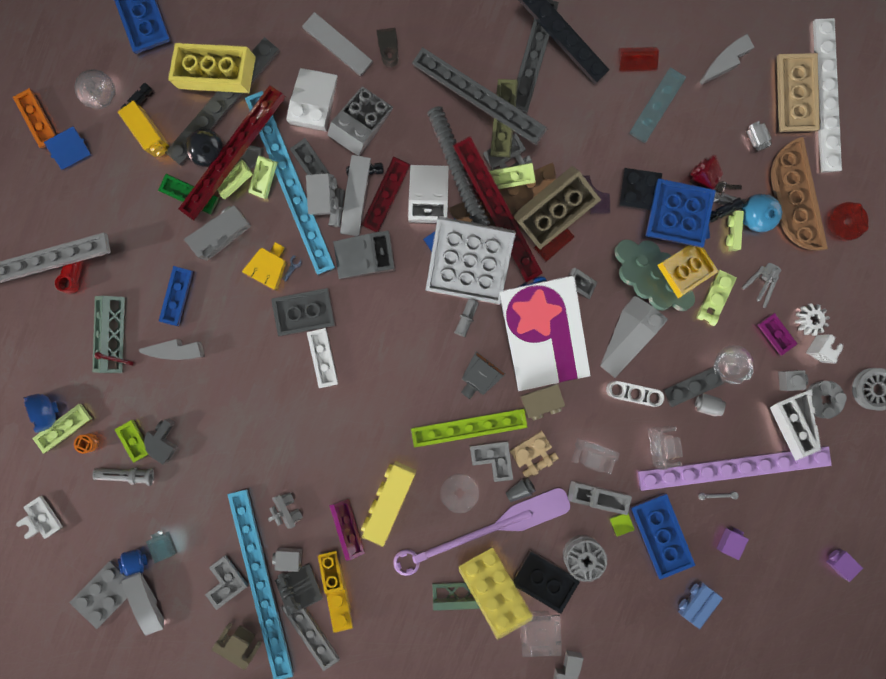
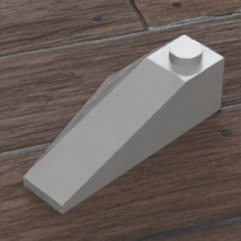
M635 295L620 314L619 321L600 366L616 378L668 319L656 308Z

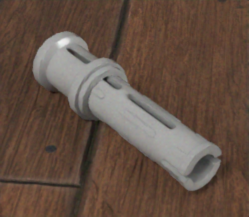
M94 468L93 480L125 481L131 485L143 483L151 486L154 480V471L151 468L148 470H138L137 468H131L130 470Z

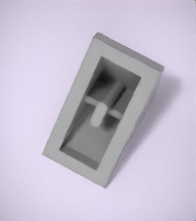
M576 268L571 269L568 277L574 276L577 294L590 299L598 282Z

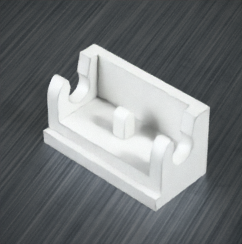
M817 335L806 353L821 363H836L838 361L837 357L843 349V344H839L837 349L833 350L831 348V344L835 340L833 335Z

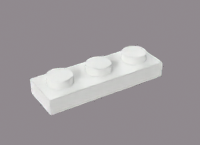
M326 328L307 332L319 388L337 385L338 379Z

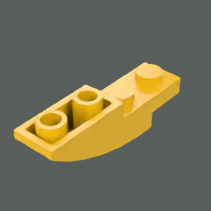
M337 551L317 555L324 592L327 596L333 633L352 629L351 607Z

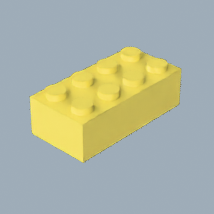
M175 43L168 80L178 89L250 93L256 57L248 47Z
M395 461L394 465H389L384 476L387 478L386 483L382 481L376 494L380 497L378 500L374 499L368 512L372 515L370 518L366 517L361 531L364 532L362 538L384 546L415 476V469Z
M493 547L459 566L461 576L497 640L532 620L531 612Z

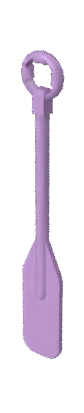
M561 488L552 489L511 506L494 524L417 554L412 550H401L394 557V568L399 574L409 576L416 573L420 562L494 531H523L566 514L570 510L567 494ZM408 553L413 555L412 559L416 563V567L414 569L411 567L404 572L400 570L402 567L400 562H397L399 556L401 558L407 556Z

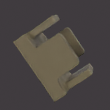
M229 622L213 646L212 651L246 670L262 642L258 641L255 648L251 650L249 645L254 639L255 634L240 625L230 637L227 633L233 624Z

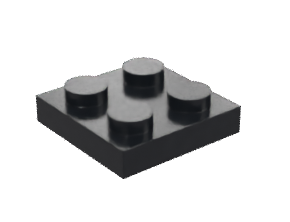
M624 168L618 207L651 211L657 179H662V173Z

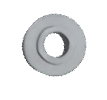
M760 121L748 126L749 130L746 132L757 151L772 145V138L765 123L760 124Z
M704 393L698 396L695 402L698 412L715 417L717 415L722 416L726 406V402L722 401L721 398Z

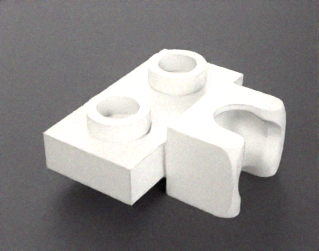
M39 496L23 508L28 516L16 523L17 527L22 525L29 527V531L24 535L25 539H29L39 532L46 539L63 528L43 496Z

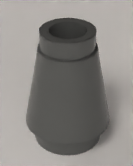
M523 478L507 491L506 495L509 501L513 502L533 495L532 493L536 490L529 478Z

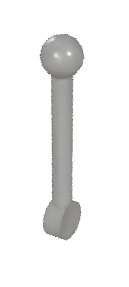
M735 491L730 494L700 493L698 497L700 500L728 497L737 499L739 494Z

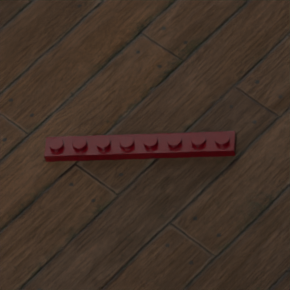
M270 85L223 147L219 156L212 162L178 209L193 221L197 218L286 96Z
M471 136L453 145L495 226L515 230L511 256L525 282L543 274Z

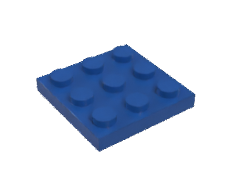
M658 178L645 236L703 248L716 190Z

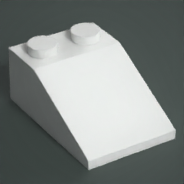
M300 68L289 103L286 118L288 123L327 132L338 75Z

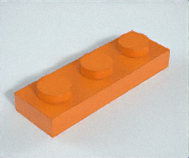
M28 88L13 96V99L39 148L43 149L46 147L44 141L56 136L33 90Z

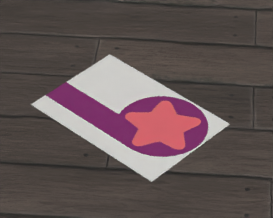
M574 276L499 292L518 391L591 376Z

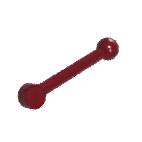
M101 352L94 354L96 359L103 358L132 366L134 364V361L103 355Z

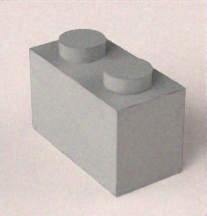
M329 173L306 175L308 214H336L338 199L335 197L337 180L334 178V175Z

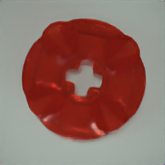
M844 202L835 206L827 220L830 232L844 241L857 239L868 230V215L860 203ZM846 216L852 219L850 227L848 224H844Z

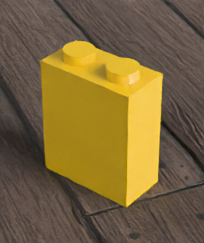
M132 101L118 111L146 152L154 157H160L168 151L169 143L145 109L135 101Z

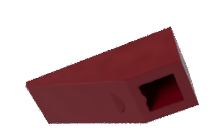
M712 155L708 159L705 158L702 162L700 161L698 165H695L690 173L692 178L689 182L698 187L714 190L723 175L716 156Z

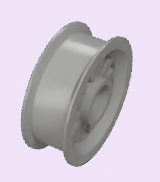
M868 368L861 371L855 377L852 393L860 406L870 410H886V398H884V396L886 397V369ZM877 384L879 391L875 394L874 386Z

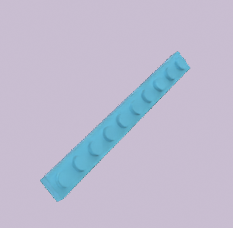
M263 91L245 98L250 111L263 95ZM272 115L259 134L269 159L278 162L275 170L276 176L316 274L320 275L334 269L335 266L314 215L308 214L307 197Z
M248 489L229 493L227 495L273 679L293 677L294 673Z

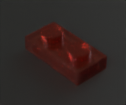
M566 228L541 250L537 245L533 249L546 263L575 236Z

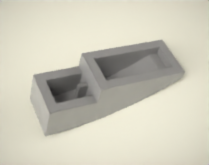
M748 34L729 45L713 61L700 80L701 85L735 69L740 64L738 58L748 54L754 48Z
M181 339L139 349V352L161 359L185 360L205 357L201 342L182 345Z
M571 481L567 496L571 502L628 515L632 499L630 495Z
M141 572L122 578L127 599L144 635L162 630L165 619L156 606L157 600Z
M566 650L563 669L555 668L554 679H578L584 659L582 654Z

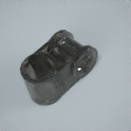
M396 28L377 30V37L382 62L387 67H394L399 61Z

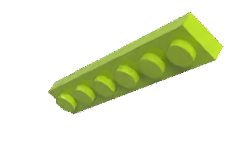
M523 408L411 428L415 448L528 427Z

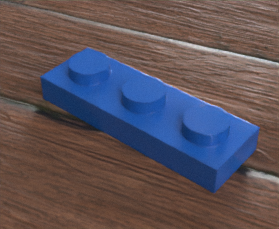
M173 266L159 322L179 326L193 271Z

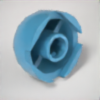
M768 194L750 196L747 203L742 207V211H744V225L754 232L773 230L782 218L781 204L776 198Z

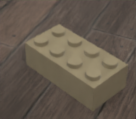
M572 165L512 216L541 250L601 201V199L579 170Z

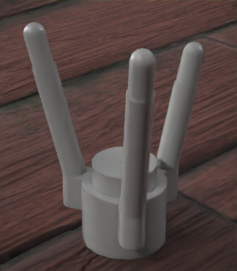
M768 263L766 267L761 266L759 271L742 288L746 289L762 274L761 278L766 282L757 297V301L761 300L771 283L763 304V308H766L775 284L779 279L778 275L782 270L772 263Z

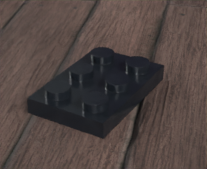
M531 550L512 580L516 588L562 614L580 583V580L574 578L570 573Z

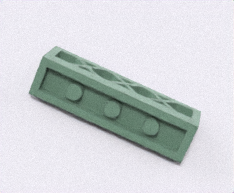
M95 296L92 372L122 373L123 363L117 362L116 369H108V360L103 358L96 359L94 354L101 352L103 355L123 359L125 297ZM110 300L118 301V309L115 312L110 309ZM113 318L118 323V328L114 332L109 328V322ZM112 338L117 341V347L113 351L108 347L109 341Z
M465 582L432 583L433 611L480 609L474 597H469L472 593ZM459 587H464L469 591L465 597H458L454 592ZM437 588H445L450 593L445 598H437L436 590Z

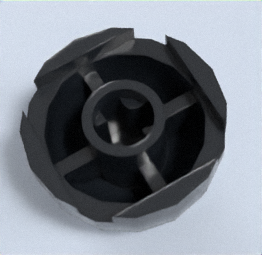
M198 129L192 132L187 137L185 143V151L188 158L200 167H209L224 147L221 137L210 129Z

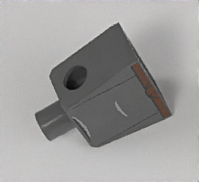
M476 351L462 377V380L468 384L461 393L468 399H471L476 391L484 395L506 373Z

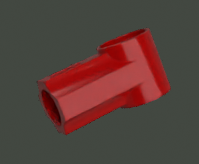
M84 260L62 267L61 274L55 279L57 290L67 294H74L78 291V278ZM69 280V286L65 288V283Z

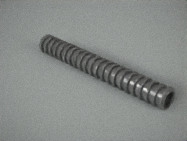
M440 106L434 107L428 111L427 115L430 117L429 120L432 122L434 132L437 133L436 137L439 138L438 142L441 144L442 152L446 154L445 159L448 160L447 164L450 165L449 169L452 171L453 179L456 181V186L459 187L458 192H461L460 197L463 198L464 206L468 209L469 219H472V223L489 226L490 222L487 221L488 217L485 215V210H482L483 205L480 204L479 195L476 193V189L473 188L474 185L453 148L457 141L454 139L452 129L449 128L450 124L447 123L448 119L445 117L444 109Z

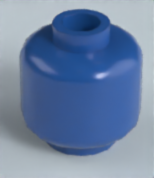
M139 549L123 552L120 559H118L120 573H124L125 576L138 572L143 573L145 570L144 566L148 565L146 554H141Z

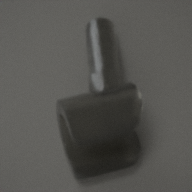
M721 181L718 182L714 190L721 194L725 193L726 189L741 190L742 185H732Z

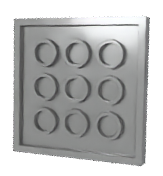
M438 216L426 291L501 304L499 292L504 290L515 230Z

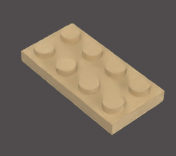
M818 53L779 54L777 56L779 132L820 130Z

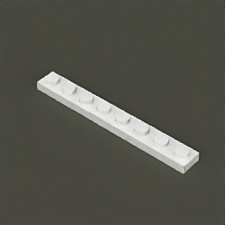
M835 18L815 19L813 21L814 53H818L820 173L842 171Z

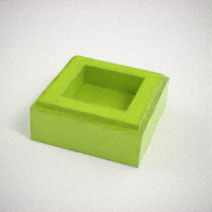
M629 513L628 515L618 514L609 518L617 537L635 530Z

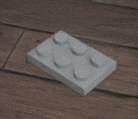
M111 560L69 603L98 629L127 599L122 584V578L127 576L124 573L121 574L119 566Z

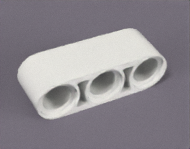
M611 381L606 387L607 394L616 399L653 407L660 406L664 401L663 393L652 388L620 381ZM615 384H618L621 388L620 393L617 395L612 393V387ZM636 388L639 391V396L633 399L631 391ZM655 392L658 399L655 403H651L649 397Z

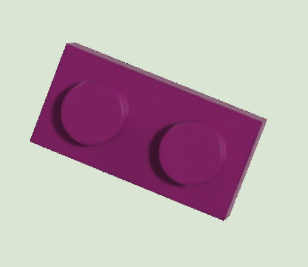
M772 313L757 324L779 355H784L797 345V342L775 313Z

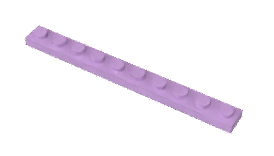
M822 446L820 451L796 461L791 451L637 472L640 490L644 491L832 465L829 446Z

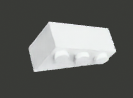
M812 389L770 407L795 461L821 450L818 427L815 424V408L812 404Z

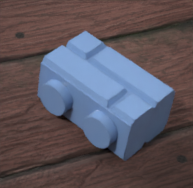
M700 581L699 584L693 585L690 590L691 595L687 600H682L679 605L680 610L678 611L682 617L699 629L702 628L723 599L718 593Z

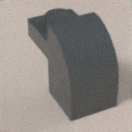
M171 419L161 420L155 428L157 432L153 430L148 431L144 439L147 453L162 465L169 462L178 446L165 439L176 423Z

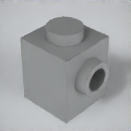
M805 370L778 371L780 390H807L808 376L805 374Z
M278 548L272 557V565H275V571L298 572L301 568L302 549Z

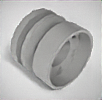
M578 535L571 538L565 544L563 560L574 578L583 582L593 581L605 572L607 556L604 549L594 538L587 535ZM588 556L590 561H586V564H584L582 559Z

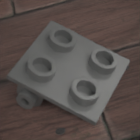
M310 564L301 567L298 572H290L286 575L285 573L279 574L277 576L278 579L275 580L288 616L323 599Z

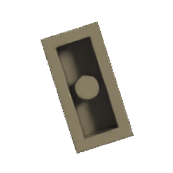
M558 384L520 396L527 418H532L533 420L543 418V414L547 412L551 414L561 412V408L565 407Z

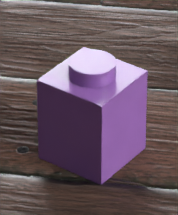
M726 528L717 549L739 560L749 539L744 537V532L739 529L733 528V530Z
M840 548L833 551L826 561L843 579L849 582L863 569L846 551Z

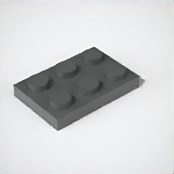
M328 288L271 299L278 336L335 326Z

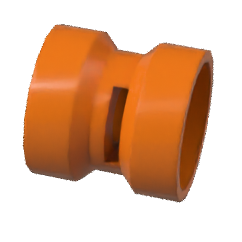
M92 433L79 435L74 440V448L81 454L93 452L99 446L98 437Z

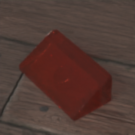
M657 47L619 48L620 71L658 70L659 50Z

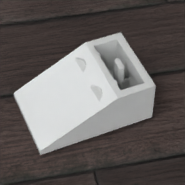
M410 166L409 222L437 223L438 216L447 218L449 166Z

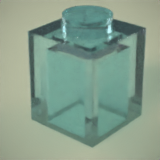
M162 531L150 535L151 539L146 542L154 563L177 553L169 531L166 533H162Z

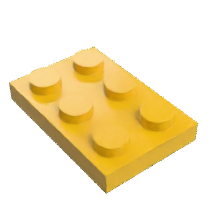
M691 245L657 265L678 298L719 272L704 247L700 248Z

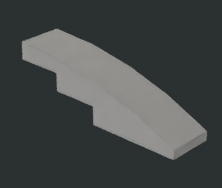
M351 156L340 234L360 235L371 158Z

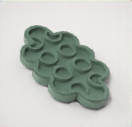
M622 240L616 246L615 256L622 264L619 269L620 278L624 283L632 285L639 297L649 298L650 304L661 311L667 310L671 306L678 311H686L694 305L695 295L692 290L678 298L657 266L672 255L661 252L656 243L648 240L641 242L639 245L632 240Z

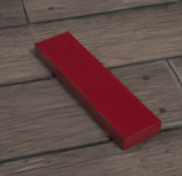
M393 156L361 226L373 232H380L411 164Z

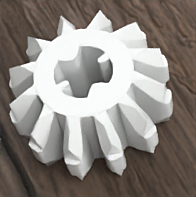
M811 303L807 307L802 306L800 308L801 312L796 313L800 320H795V323L801 324L798 330H804V335L811 333L812 336H817L818 332L824 333L823 327L829 326L825 320L830 319L829 316L824 315L827 310H821V305L819 304L814 306Z

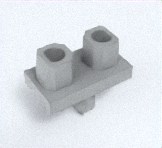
M291 493L281 496L277 495L272 498L279 512H277L275 506L271 507L272 516L268 517L269 522L275 520L279 526L283 523L280 518L281 516L287 528L295 527V523L303 517L299 509L289 513L286 506L294 502Z

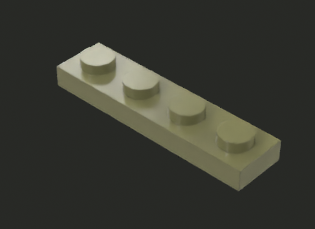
M498 79L496 95L515 107L518 81ZM495 118L490 155L491 157L511 158L513 130Z

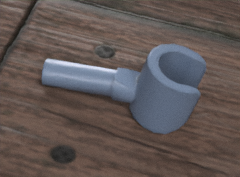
M296 255L290 258L291 265L282 278L287 281L295 268H299L302 265V260L298 264L292 263Z

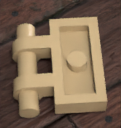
M542 431L509 450L519 468L527 464L528 469L523 472L526 478L539 474L538 471L546 466H552L553 462L559 459L556 453L550 456L547 455L546 451L551 449L552 446ZM541 455L543 460L533 465L531 460Z

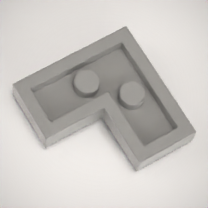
M508 441L470 446L473 466L491 463L494 482L513 480Z
M227 555L209 567L220 583L205 595L217 610L249 586Z

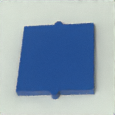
M74 126L44 141V144L51 153V158L55 159L61 170L91 155V152L84 143V138L80 137Z

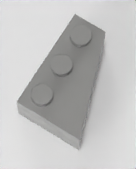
M234 205L232 207L228 206L221 212L222 214L211 219L207 224L184 239L198 258L208 261L252 226Z

